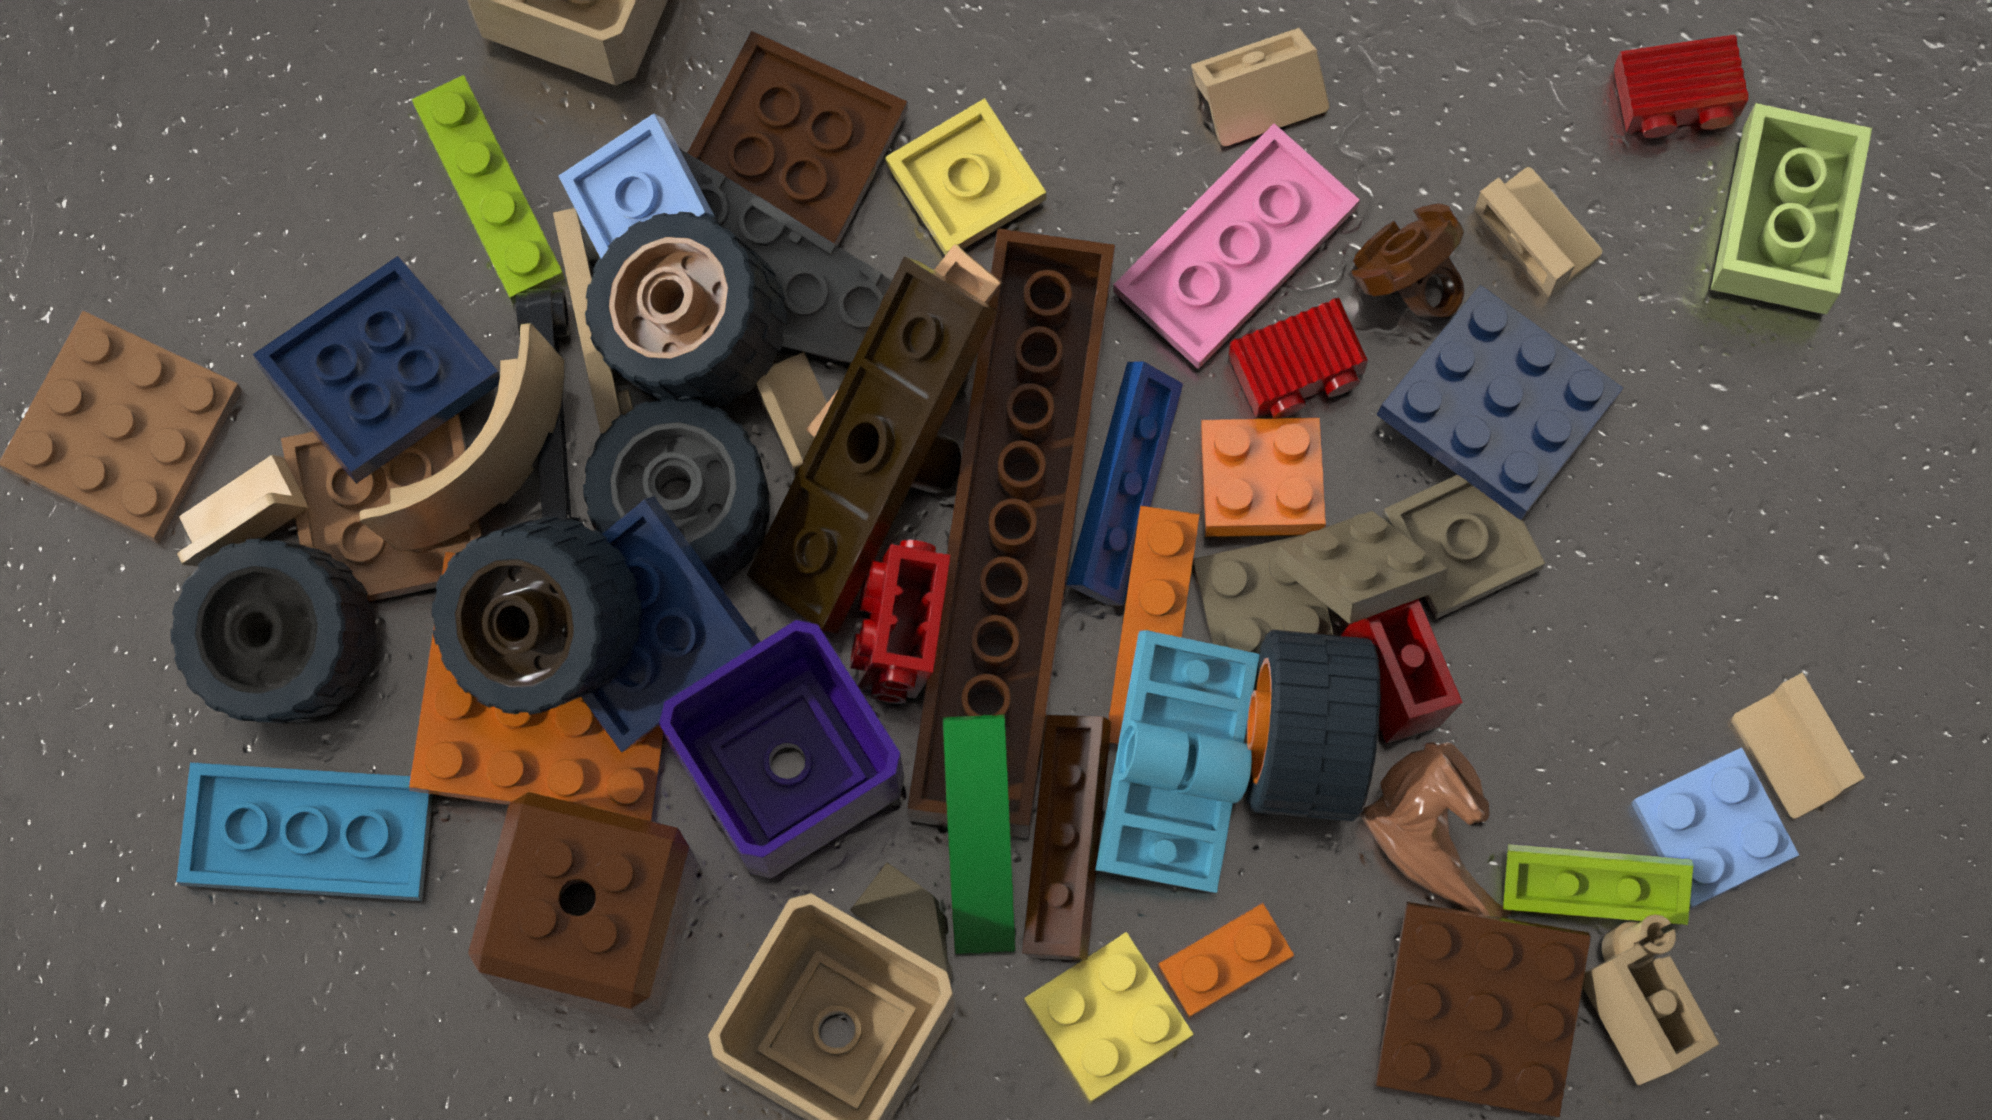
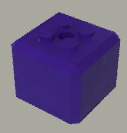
M800 620L793 621L664 702L659 724L665 737L750 874L767 878L775 877L900 798L905 777L901 753L818 624ZM787 747L799 750L805 757V766L801 773L789 779L778 777L771 770V760L774 754L780 749Z

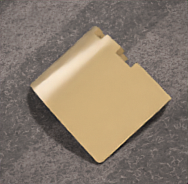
M531 323L521 324L518 359L500 361L499 387L493 409L482 431L471 446L458 459L435 475L417 483L390 489L391 504L360 511V522L398 552L434 545L471 528L469 524L481 518L498 503L505 504L534 470L531 465L540 452L548 432L553 433L561 407L564 387V359Z

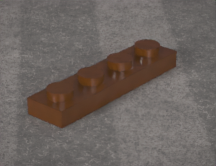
M1047 715L1022 948V954L1030 958L1088 960L1097 871L1095 869L1099 851L1112 722L1104 716Z

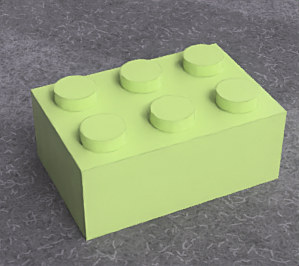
M1755 103L1742 131L1711 290L1827 315L1841 292L1872 128Z

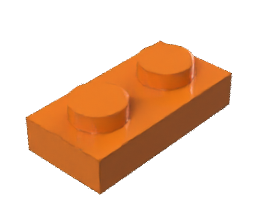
M1264 903L1160 962L1158 969L1187 1018L1190 1019L1294 958V953Z

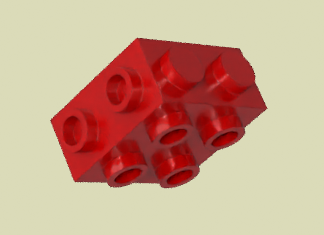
M903 540L900 542V546L890 544L882 561L872 562L869 576L866 575L862 583L859 611L868 612V618L863 620L860 633L855 634L850 657V669L859 670L858 688L871 691V698L881 702L901 704L906 702L907 697L916 699L933 674L951 555L937 553L936 547L928 542Z

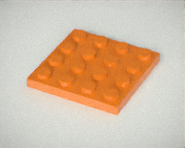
M445 552L442 574L446 571L447 563L455 553ZM432 635L409 791L509 805L510 802L525 793L531 792L651 821L664 733L661 726L654 729L632 748L621 752L582 697L545 712L531 715L528 712H521L515 715L503 713L501 709L495 707L489 708L478 702L477 698L471 693H466L456 683V678L450 670L447 671L443 664L438 644H435L434 635Z

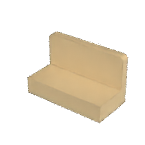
M1300 28L1191 64L1195 84L1209 103L1217 139L1223 146L1263 134L1273 124L1281 128L1324 113L1329 109L1317 50Z
M1527 167L1505 184L1498 177L1480 191L1474 210L1549 297L1600 258L1602 254L1601 247L1532 168Z
M805 352L774 364L767 375H763L755 384L756 387H754L794 478L800 466L804 464L803 460L815 438L806 429L827 404Z
M275 455L269 456L179 516L192 542L177 553L182 565L198 567V564L207 556H213L220 551V548L226 545L244 543L246 539H262L309 508L284 458Z
M1803 672L1782 683L1771 695L1742 709L1732 717L1734 727L1790 820H1796L1852 790L1865 779Z

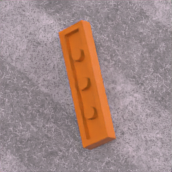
M1140 506L1109 720L1112 721L1109 745L1118 746L1139 631L1148 630L1182 637L1200 514Z

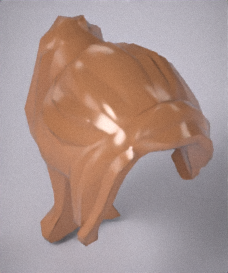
M1426 743L1424 750L1409 753L1390 768L1380 782L1383 795L1375 803L1364 807L1360 816L1378 845L1407 879L1458 905L1466 912L1508 918L1511 915V910H1504L1503 906L1497 903L1477 883L1466 869L1449 836L1448 809L1468 825L1488 820L1490 815L1489 802L1483 795L1481 781L1468 759L1452 743Z

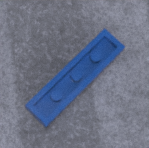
M1144 361L1127 362L1066 583L1067 586L1106 605H1124L1129 585L1140 506L1150 507L1183 387L1182 382Z

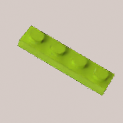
M462 75L411 99L512 304L516 303V294L527 293L529 289L548 288L564 280V274L465 76Z

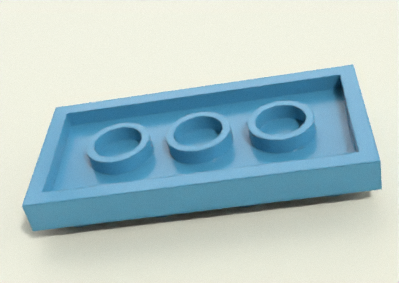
M190 762L176 882L181 886L422 901L433 794L409 791L411 776Z

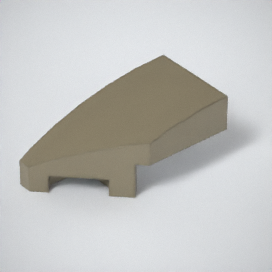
M887 862L850 911L870 928L946 971L950 981L953 978L952 966L948 963L945 933H949L947 917L939 909V901L934 895Z

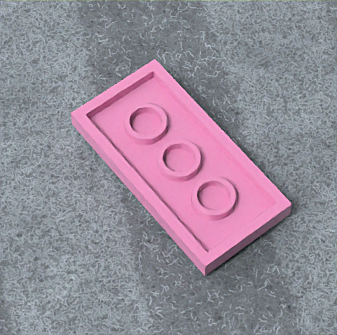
M1273 124L1113 284V292L1199 369L1358 208L1360 199L1276 124Z

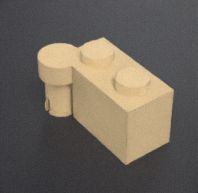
M1655 914L1646 917L1639 923L1631 921L1623 923L1605 934L1602 941V954L1605 961L1586 971L1583 980L1585 992L1637 1085L1670 1073L1719 1045L1671 956L1654 960L1655 956L1670 951L1676 941L1674 929L1664 934L1661 931V928L1671 924V922L1665 917Z

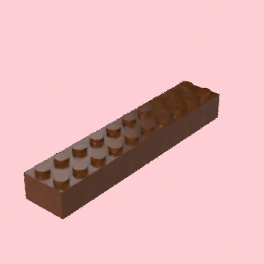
M997 228L991 274L999 279L1002 284L988 302V305L998 310V313L977 356L947 554L951 556L934 670L926 684L907 811L909 821L948 827L943 717L1005 715L1010 836L1029 838L1111 289L1115 244Z

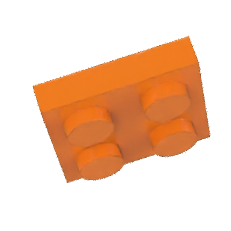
M1320 418L1201 420L1205 537L1305 535L1308 532L1325 528Z

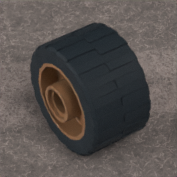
M679 211L678 214H667L665 212L653 215L651 219L646 221H639L628 227V231L619 238L616 237L608 245V250L601 259H598L593 269L594 274L591 283L587 286L585 297L587 299L585 318L586 325L589 326L591 332L590 339L595 349L604 357L603 361L612 370L655 400H661V398L678 400L696 399L703 401L704 404L711 407L717 405L721 407L732 403L733 399L742 394L746 395L756 387L755 384L763 375H767L773 366L772 362L777 352L781 350L784 341V326H787V311L784 308V292L782 286L775 279L776 274L768 263L760 258L755 251L728 228L725 229L716 220L707 216L699 217L692 212Z

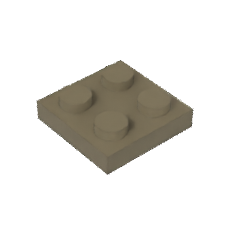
M1455 475L1385 508L1382 514L1386 522L1448 568L1445 589L1424 596L1436 619L1540 571L1545 565L1523 520L1516 518L1459 475Z
M1373 511L1358 514L1353 518L1320 530L1308 532L1303 536L1280 543L1277 546L1276 565L1349 624L1443 590L1446 586L1448 568Z
M1300 536L1193 558V571L1211 644L1259 654L1262 642L1271 630L1334 635L1327 605L1276 565L1278 544Z

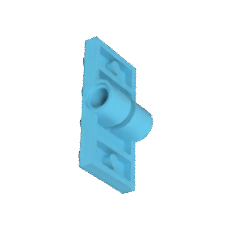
M1148 630L1139 631L1095 870L1217 893L1233 803L1239 802L1243 797L1251 773L1252 753L1251 750H1248L1247 743H1244L1249 704L1254 689L1260 654Z

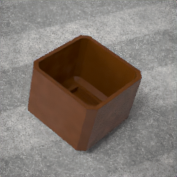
M527 792L509 803L468 955L478 972L497 990L645 1025L663 1012L700 866L690 846L677 827ZM575 883L589 884L596 893V901L593 908L582 916L567 914L561 904L564 891Z

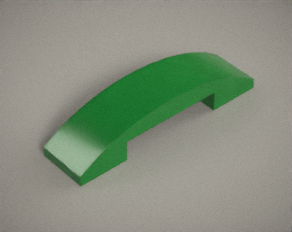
M1005 715L943 717L955 954L1016 951Z

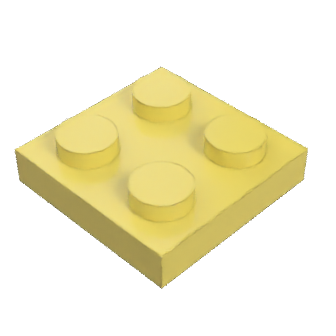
M985 98L885 157L887 167L945 256L954 244L964 249L1046 200L1045 189Z
M1127 932L1088 956L1087 961L1082 960L1024 998V1002L1090 1104L1194 1036Z

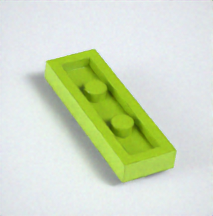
M1508 844L1503 909L1642 921L1646 917L1655 914L1665 917L1671 924L1688 925L1693 861L1692 859Z

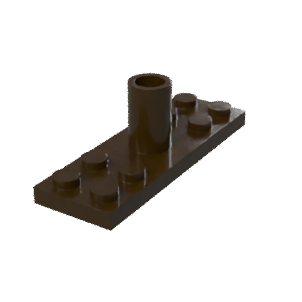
M903 257L803 460L804 464L800 466L747 573L748 577L808 621L818 624L821 630L838 633L910 487L930 493H940L947 490L959 475L961 466L959 446L951 437L939 434L938 431L998 310L920 261Z

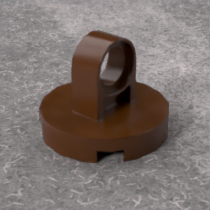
M1437 203L1413 210L1419 220L1408 224L1402 229L1398 227L1395 221L1387 224L1356 253L1353 262L1358 270H1352L1351 272L1365 294L1380 296L1398 291L1407 306L1415 314L1422 317H1447L1458 310L1464 297V283L1449 256L1460 244L1464 231L1450 206ZM1435 274L1441 279L1444 293L1439 304L1432 307L1426 299L1425 287L1429 278Z

